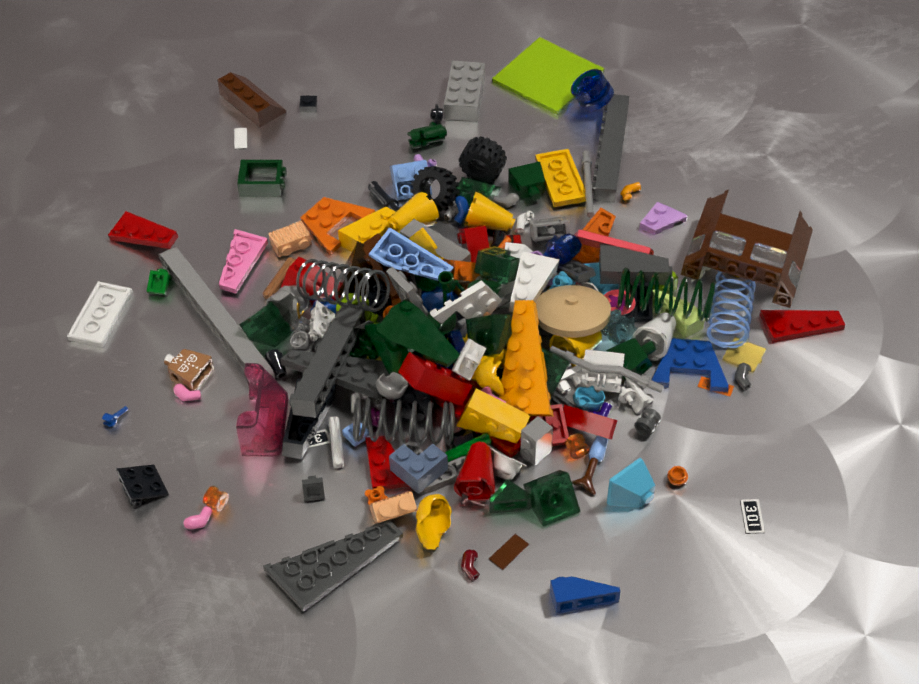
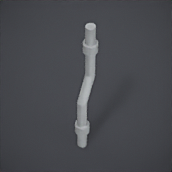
M554 346L549 351V353L562 358L564 362L568 364L573 363L592 373L620 374L638 382V385L644 388L649 387L660 393L664 388L663 385L650 380V377L644 374L641 376L621 366L594 365L574 356V353L570 351L565 352Z

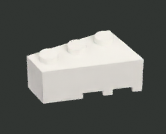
M522 251L510 300L509 312H513L515 300L536 301L543 289L546 288L553 274L557 271L559 259Z

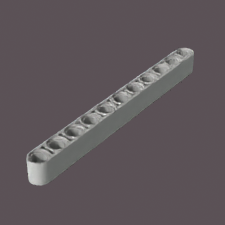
M175 246L160 253L159 259L164 268L254 385L259 387L274 379L275 375L271 366L179 249Z

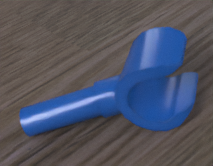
M125 406L113 415L105 413L102 417L105 420L103 424L114 427L119 416L128 411V408Z

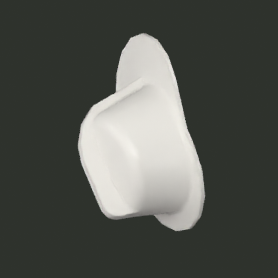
M489 446L494 451L493 472L498 477L511 480L517 475L522 466L527 467V465L509 458Z

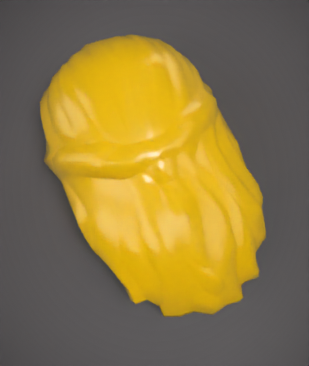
M433 494L423 498L416 511V533L422 546L427 550H436V547H439L441 536L451 525V507L447 499L440 494Z

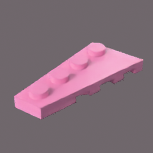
M237 229L234 230V238L231 240L230 251L226 258L227 262L219 282L221 290L237 294L267 246L268 238Z

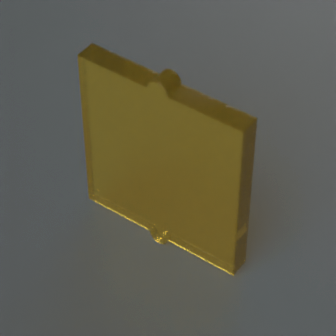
M734 337L732 342L739 340V338ZM749 342L738 348L727 347L723 361L736 366L741 363L749 364L751 372L754 373L758 364L762 363V357L766 349Z

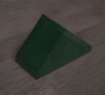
M507 479L489 498L490 513L531 510V494Z

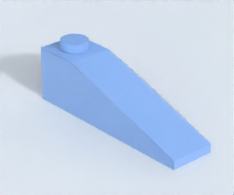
M390 227L368 255L384 266L437 281L441 272H451L454 268Z

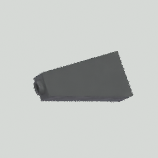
M600 244V284H620L625 267L630 271V284L635 282L640 270L644 272V282H650L652 275L657 272L659 285H665L667 277L672 275V266H669L668 258Z

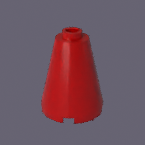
M476 442L471 445L454 483V491L461 497L462 494L468 496V500L471 501L489 500L492 494L494 496L496 490L491 448L485 442Z

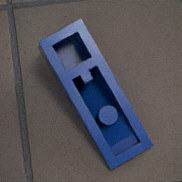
M572 576L557 577L554 580H550V594L556 614L617 603L620 599V587Z

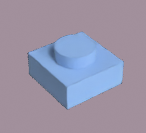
M360 422V433H361L362 423ZM353 423L342 430V435L354 447L365 441L366 437H370L369 430L366 428L363 438L359 442L353 439Z

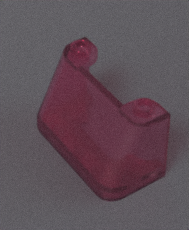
M245 363L244 373L248 380L249 399H255L256 406L255 411L243 412L237 419L236 429L242 456H277L282 452L289 403L288 393L262 365Z

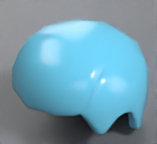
M594 386L587 388L579 387L573 395L574 404L579 409L588 412L598 411L605 400L604 392L595 391Z

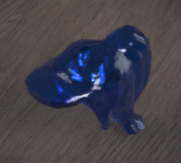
M568 233L561 237L554 234V237L545 245L546 251L543 253V256L559 259V264H565L580 252L582 244L573 234Z

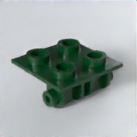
M366 330L361 331L354 347L349 353L350 357L360 358L366 354L369 356V359L376 360L379 354Z

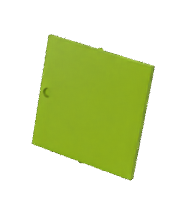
M539 37L492 78V82L558 115L604 72L605 68Z

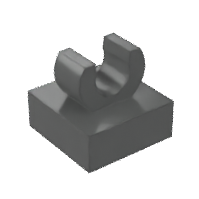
M316 475L308 476L306 480H302L304 501L325 499L322 477L316 478Z

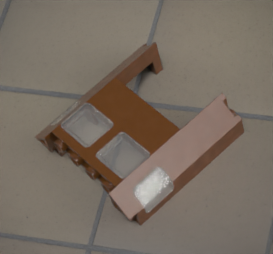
M729 189L714 198H707L680 275L699 280L702 267L705 266L774 287L776 291L772 303L790 308L813 231L812 227H809L802 217V212L799 211L793 232L789 234L722 214Z

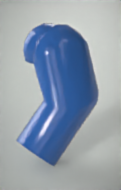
M458 196L455 199V203L459 212L454 220L461 224L468 214L469 205L465 197Z

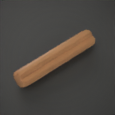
M287 258L263 292L265 299H268L279 290L289 266L295 261L294 258Z

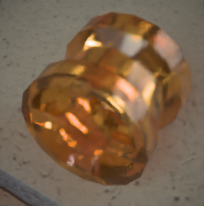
M573 434L565 441V445L570 449L569 453L574 459L584 457L590 450L589 446L584 443L585 438L583 434Z
M211 486L203 497V503L207 506H213V509L219 512L226 506L229 494L224 491L220 492L219 488Z

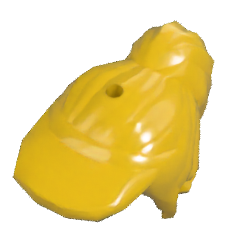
M498 346L497 352L494 355L482 356L481 363L477 366L471 378L476 380L482 389L490 387L492 392L499 396L504 395L501 383L502 378L499 380V377L496 376L497 368L502 363L500 360L504 359V350L501 346Z

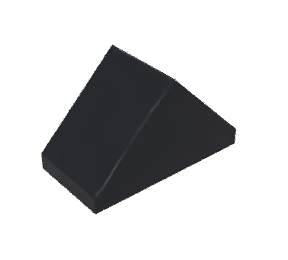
M638 282L634 295L636 304L632 310L633 320H652V290L646 309L642 312L640 310L641 282ZM644 282V300L650 282Z

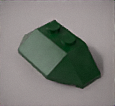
M382 321L365 324L364 327L389 375L392 372L400 374L398 371L409 353L407 347L400 344L392 345L376 334V329ZM417 351L413 352L414 354L420 357L424 356V354L419 353Z

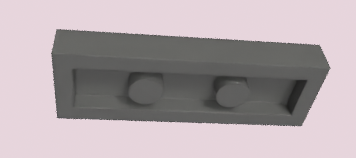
M571 258L559 262L556 271L557 273L564 271L571 279L579 283H586L590 278L596 276L593 268Z

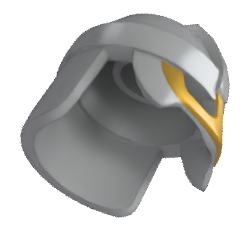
M296 285L283 286L266 300V307L274 319H279L288 312L291 313V323L293 324L306 312L310 300L304 299L299 294Z

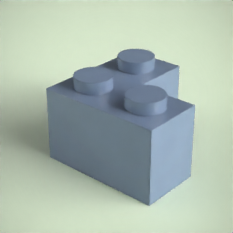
M403 444L389 456L390 470L418 494L448 470L447 455L434 444L430 445L419 455Z

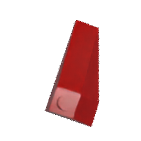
M298 257L289 266L281 287L297 286V273L306 259ZM309 263L305 267H303L300 273L299 287H301L302 289L304 275L309 266H311L313 263ZM317 265L310 270L305 281L306 292L309 296L314 295L313 282L320 269ZM322 271L316 282V292L319 291L322 284ZM332 276L329 277L327 283L328 297L334 288V277ZM324 292L320 298H325ZM334 293V295L332 296V299L336 301L335 293Z

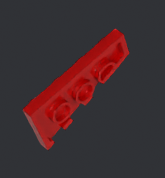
M125 211L108 234L109 239L113 241L170 249L179 237L176 231Z
M760 310L759 314L772 343L844 330L846 325L839 311Z

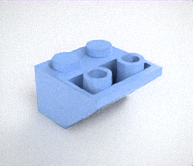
M426 160L389 166L397 200L412 198L413 193H410V189H413V185H411V181L415 180L413 178L415 174L419 175L418 171L420 169L424 170V167H427Z

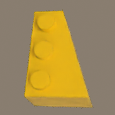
M476 388L456 426L482 434L487 433L489 436L517 443L521 437V430L526 427L530 415Z

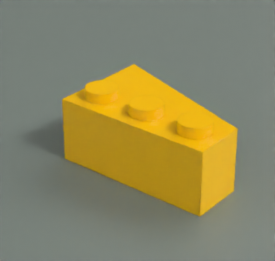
M384 207L339 229L338 237L339 241H341V246L352 252L357 241L364 243L377 233L382 237L389 229L388 219L396 211Z

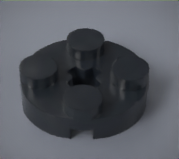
M412 386L411 389L406 390L403 396L394 399L395 413L397 401L400 399L402 417L406 419H411L413 406L411 403L416 400L417 422L424 420L425 416H427L429 401L432 402V410L434 408L433 397L430 394L414 389Z

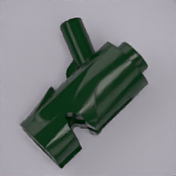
M431 122L426 127L413 129L407 133L411 137V139H408L409 145L412 149L420 148L422 145L427 146L444 141L447 136V130L445 126L443 127L441 124L436 125L435 122Z

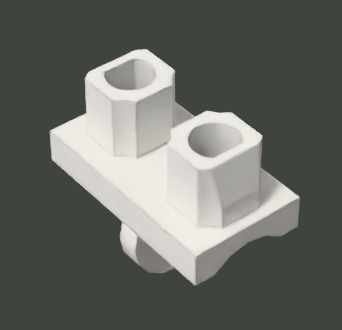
M468 339L452 371L467 380H471L477 366L481 363L480 360L486 348Z
M561 360L556 362V369L552 370V372L557 376L552 378V382L548 384L551 389L556 388L559 394L563 395L571 389L567 381L572 380L575 387L582 384L583 368L579 366L571 368V364H565Z
M625 377L626 381L620 388L621 393L618 398L622 403L628 402L636 414H642L644 408L651 406L654 398L651 394H644V387L638 385V382Z

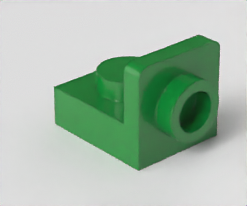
M165 269L150 270L146 292L166 296L168 283L172 281V276Z

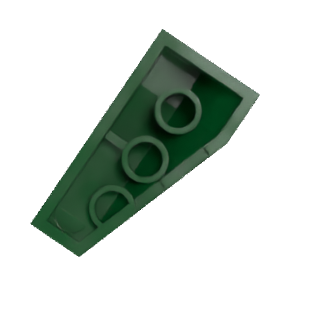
M407 299L393 306L376 329V334L395 346L400 344L407 347L409 352L417 351L422 353L426 359L445 367L456 362L460 355L422 310Z

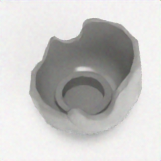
M392 372L389 376H385V373L381 374L375 383L379 394L391 400L403 396L409 386V383L402 375Z

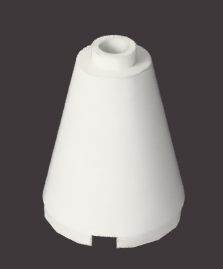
M662 313L639 327L633 333L632 338H636L640 346L651 340L657 350L648 355L649 360L656 361L667 354L676 327V319L674 316L671 317L669 313Z

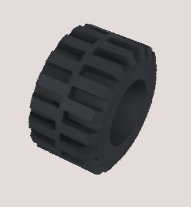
M481 136L479 138L474 137L469 140L459 157V166L468 178L470 177L473 181H478L479 183L489 184V182L492 183L499 177L506 164L507 156H505L506 153L502 150L501 145H498L496 141Z
M431 166L424 167V170L420 169L418 171L419 175H414L413 178L415 180L411 181L413 189H410V193H413V196L420 192L428 194L426 197L435 202L438 212H442V210L447 211L449 207L454 205L453 201H455L456 194H459L460 190H457L459 182H455L457 178L455 175H452L451 171ZM437 179L440 184V192L433 199L430 195V186Z

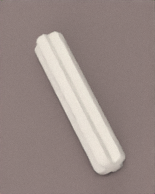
M329 417L333 467L336 469L343 468L344 458L339 417Z

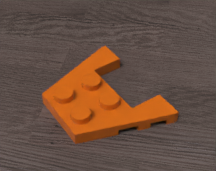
M323 197L300 218L306 229L312 236L318 239V243L331 256L341 247V241L332 237L331 234L350 217L359 220L375 212V210Z

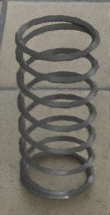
M316 259L306 260L301 265L296 278L297 290L304 299L313 301L317 299L323 303L328 301L330 304L335 305L338 303L344 307L349 305L354 309L360 307L362 310L370 312L381 310L386 304L390 293V283L383 271L357 266L350 267L345 264L339 265L338 263H328L327 261H318ZM313 263L309 266L303 278V294L299 287L300 273L303 267ZM318 265L320 269L313 282L314 295L309 296L306 292L305 281L310 270ZM329 267L331 271L326 277L325 268ZM340 269L341 274L337 279L335 270ZM322 271V284L319 291L316 292V282ZM347 271L352 272V276L350 277L349 281H347ZM333 273L334 288L328 297L327 283ZM362 273L363 278L358 285L357 274ZM376 274H380L386 280L387 293L384 302L374 309L373 307L377 304L380 296V284ZM344 275V291L342 296L338 298L339 281ZM373 275L377 283V296L374 303L368 306L365 302L369 294L368 279ZM355 278V292L353 298L349 300L350 283ZM365 285H366V294H365V297H364V289H365ZM323 292L325 295V299L320 298ZM334 293H335L336 301L331 300V298H332V296L334 295ZM345 294H346L347 303L341 302V300L344 298ZM356 295H357L358 305L352 304V302H353V301L355 300V298H356Z
M357 397L353 414V439L359 442L363 438L368 421L369 435L373 442L378 440L383 424L385 438L389 443L394 440L399 426L400 438L405 444L410 440L414 427L415 437L420 445L426 440L429 430L431 440L435 445L441 441L445 432V442L449 446L452 443L454 434V406L451 402L447 404L445 401L443 403L441 429L436 441L432 424V402L429 401L425 430L420 440L417 425V402L414 400L409 431L405 440L402 427L401 400L397 401L394 428L391 438H389L386 400L383 399L378 428L374 438L371 421V400L369 398L366 399L364 419L360 433L361 401ZM449 413H450V433H448Z

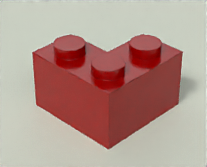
M479 225L459 229V233H457L458 243L471 253V262L485 263L491 256L486 226Z

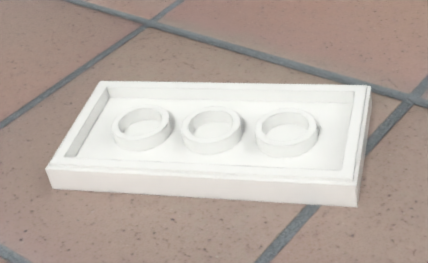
M98 281L68 333V340L104 348L133 294L132 288Z

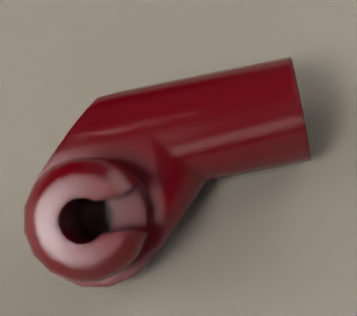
M469 549L463 553L461 568L471 581H475L480 576V573L473 566L474 561L478 558V553L475 550Z

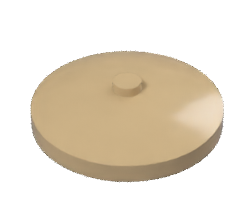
M565 285L555 287L542 293L535 301L539 326L543 330L557 336L584 337L602 330L608 324L611 317L609 300L597 290L585 286Z

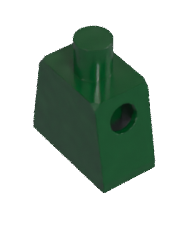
M540 161L508 168V182L520 198L531 197L533 201H538L542 197L541 194L545 192V178Z
M632 338L606 351L625 354L623 367L642 375L652 367L648 355L657 349L651 340L640 346L636 338Z

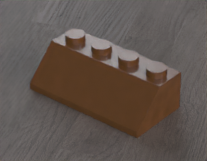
M230 72L217 79L220 95L259 128L286 113L282 106L246 77Z

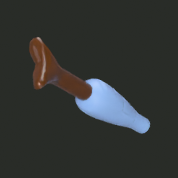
M596 436L589 450L588 457L590 462L585 476L572 481L573 485L583 486L592 495L596 494L592 478L597 464L605 456L609 440L601 436Z

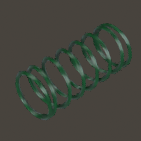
M626 267L623 269L617 302L618 308L622 305L626 283L625 306L627 310L630 309L641 276L640 310L642 312L646 309L655 281L654 310L656 314L660 313L670 282L669 315L671 317L674 316L684 287L683 314L685 319H688L699 289L698 319L703 321L705 318L706 322L709 321L715 289L714 281L711 283L702 313L703 284L701 279L696 283L687 311L688 279L686 277L681 281L673 307L672 275H669L666 279L658 305V273L655 272L652 275L644 300V272L640 270L636 276L629 299L630 271Z

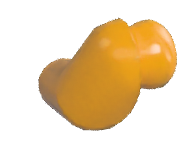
M636 182L624 186L620 192L624 201L632 199L631 193L641 190L640 183Z

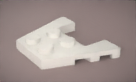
M482 280L461 292V297L453 302L451 300L445 302V307L440 310L433 309L430 312L431 316L442 324L454 312L458 311L469 322L456 333L457 337L465 338L467 331L477 333L478 330L475 326L486 311L492 314L502 301Z

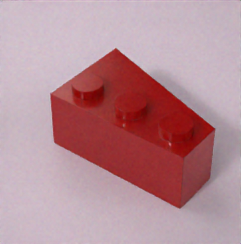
M412 352L407 354L398 371L414 389L462 406L473 386L467 379L452 372L449 368L437 365Z

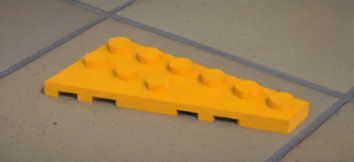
M515 300L501 381L504 395L499 396V398L530 416L554 417L549 401L551 397L547 388L548 378L544 352L541 349L542 339L538 330L539 320L536 303L533 300Z

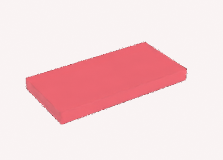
M578 230L572 238V242L599 249L600 244L647 254L650 253L651 249L643 245L584 230Z

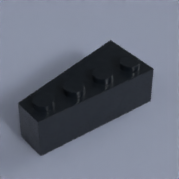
M333 384L316 418L293 415L291 406L283 439L282 456L303 458L335 400L336 384Z

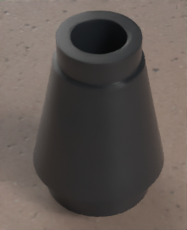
M278 349L268 351L264 356L265 360L271 366L277 379L284 378L287 372L285 366L281 365L283 354Z

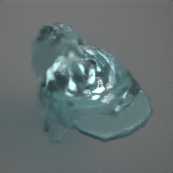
M615 309L611 311L610 320L600 330L601 333L607 336L615 345L632 339L633 333L638 329L634 324L635 318L631 317L628 319L626 316H622L621 310Z

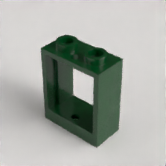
M241 160L237 182L239 197H281L282 190H285V179L283 178L287 176V168L283 167V160ZM249 174H276V181H249Z

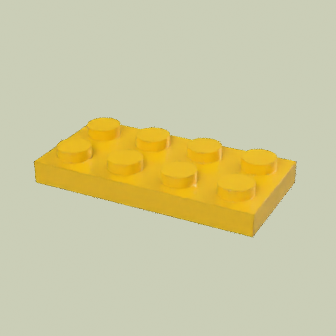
M569 149L535 154V161L541 162L545 186L554 207L586 202L585 187Z

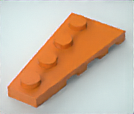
M600 207L583 230L609 236L616 216ZM572 242L565 250L563 256L582 264L599 262L600 249Z

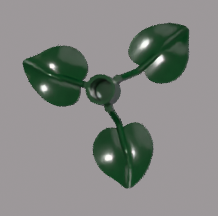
M449 271L441 272L438 276V281L415 275L418 288L424 292H432L437 286L440 287L443 292V307H445L444 303L447 302V293H451L455 286L462 292L465 291L458 280H454L453 274ZM481 280L472 281L468 284L467 288H470L471 286L475 285ZM482 280L498 295L502 288L500 283L492 280ZM428 312L427 317L443 336L455 328L457 323L455 313L440 324Z

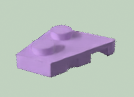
M657 202L640 222L639 228L656 235L665 229L674 227V224L677 222H686L688 215Z

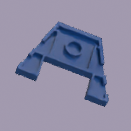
M672 338L669 350L662 357L652 381L663 385L664 388H669L670 372L710 375V391L728 392L729 385L710 341Z

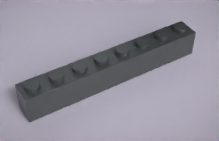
M609 94V100H605L604 110L607 112H603L602 122L605 123L601 124L600 133H603V135L600 134L599 145L601 146H598L597 156L600 158H596L595 168L598 170H594L593 180L596 182H592V193H594V200L615 202L629 105V96Z
M348 305L346 307L341 306L339 311H336L333 322H330L327 333L323 335V340L317 346L314 357H311L308 368L304 370L301 381H298L294 394L290 396L289 404L292 406L293 415L317 417L362 330L356 327L366 322L365 310H362L360 307L354 309Z

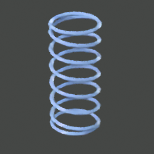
M717 270L718 273L715 278L717 283L714 289L715 294L711 308L712 315L709 318L710 326L707 329V336L712 343L719 347L728 349L743 346L749 339V325L752 319V303L754 302L756 284L751 280L727 279L722 275L724 272ZM730 282L742 284L745 287L734 289L725 287L721 283ZM718 286H720V287H722L723 289H726V290L718 291L717 289H718ZM748 289L750 293L746 296L739 291ZM731 292L739 294L743 298L728 299L720 294ZM718 296L723 300L716 302V297ZM746 300L748 304L743 306L738 301ZM730 303L741 307V309H725L720 307L719 304ZM717 307L722 311L715 313L714 308ZM744 310L746 312L745 317H741L735 312H740ZM729 314L736 316L739 319L724 320L719 318L717 315ZM713 318L719 320L718 322L712 323ZM743 321V323L745 324V326H742L741 324H739V323H737V322ZM728 323L734 324L740 327L741 329L736 331H723L716 328L715 326L718 324ZM713 328L723 334H735L744 331L745 335L734 342H722L712 337L711 329Z

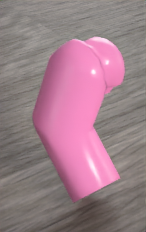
M181 383L173 388L174 394L183 402L201 400L200 390L189 391Z
M204 506L200 515L190 516L184 520V527L191 530L205 527L213 510L210 507Z

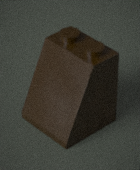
M357 241L345 265L368 269L373 268L372 264L369 265L364 258V255H366L362 248L364 243ZM351 271L346 272L347 281H349L350 277L352 276ZM362 273L357 274L358 285L363 278ZM344 275L340 280L338 295L342 296L345 286ZM372 275L368 282L371 286H374L377 283ZM355 278L350 283L349 293L355 292ZM365 285V289H364V297H365V294H366V285Z

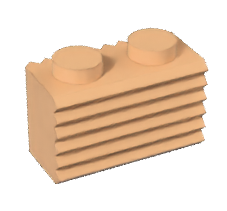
M302 221L269 232L270 245L278 258L289 256L292 252L300 249L304 250L312 245L311 235Z
M410 491L370 503L369 505L375 524L417 511L413 493Z

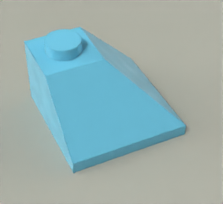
M641 458L609 479L607 504L609 506L639 508L653 500L656 485Z

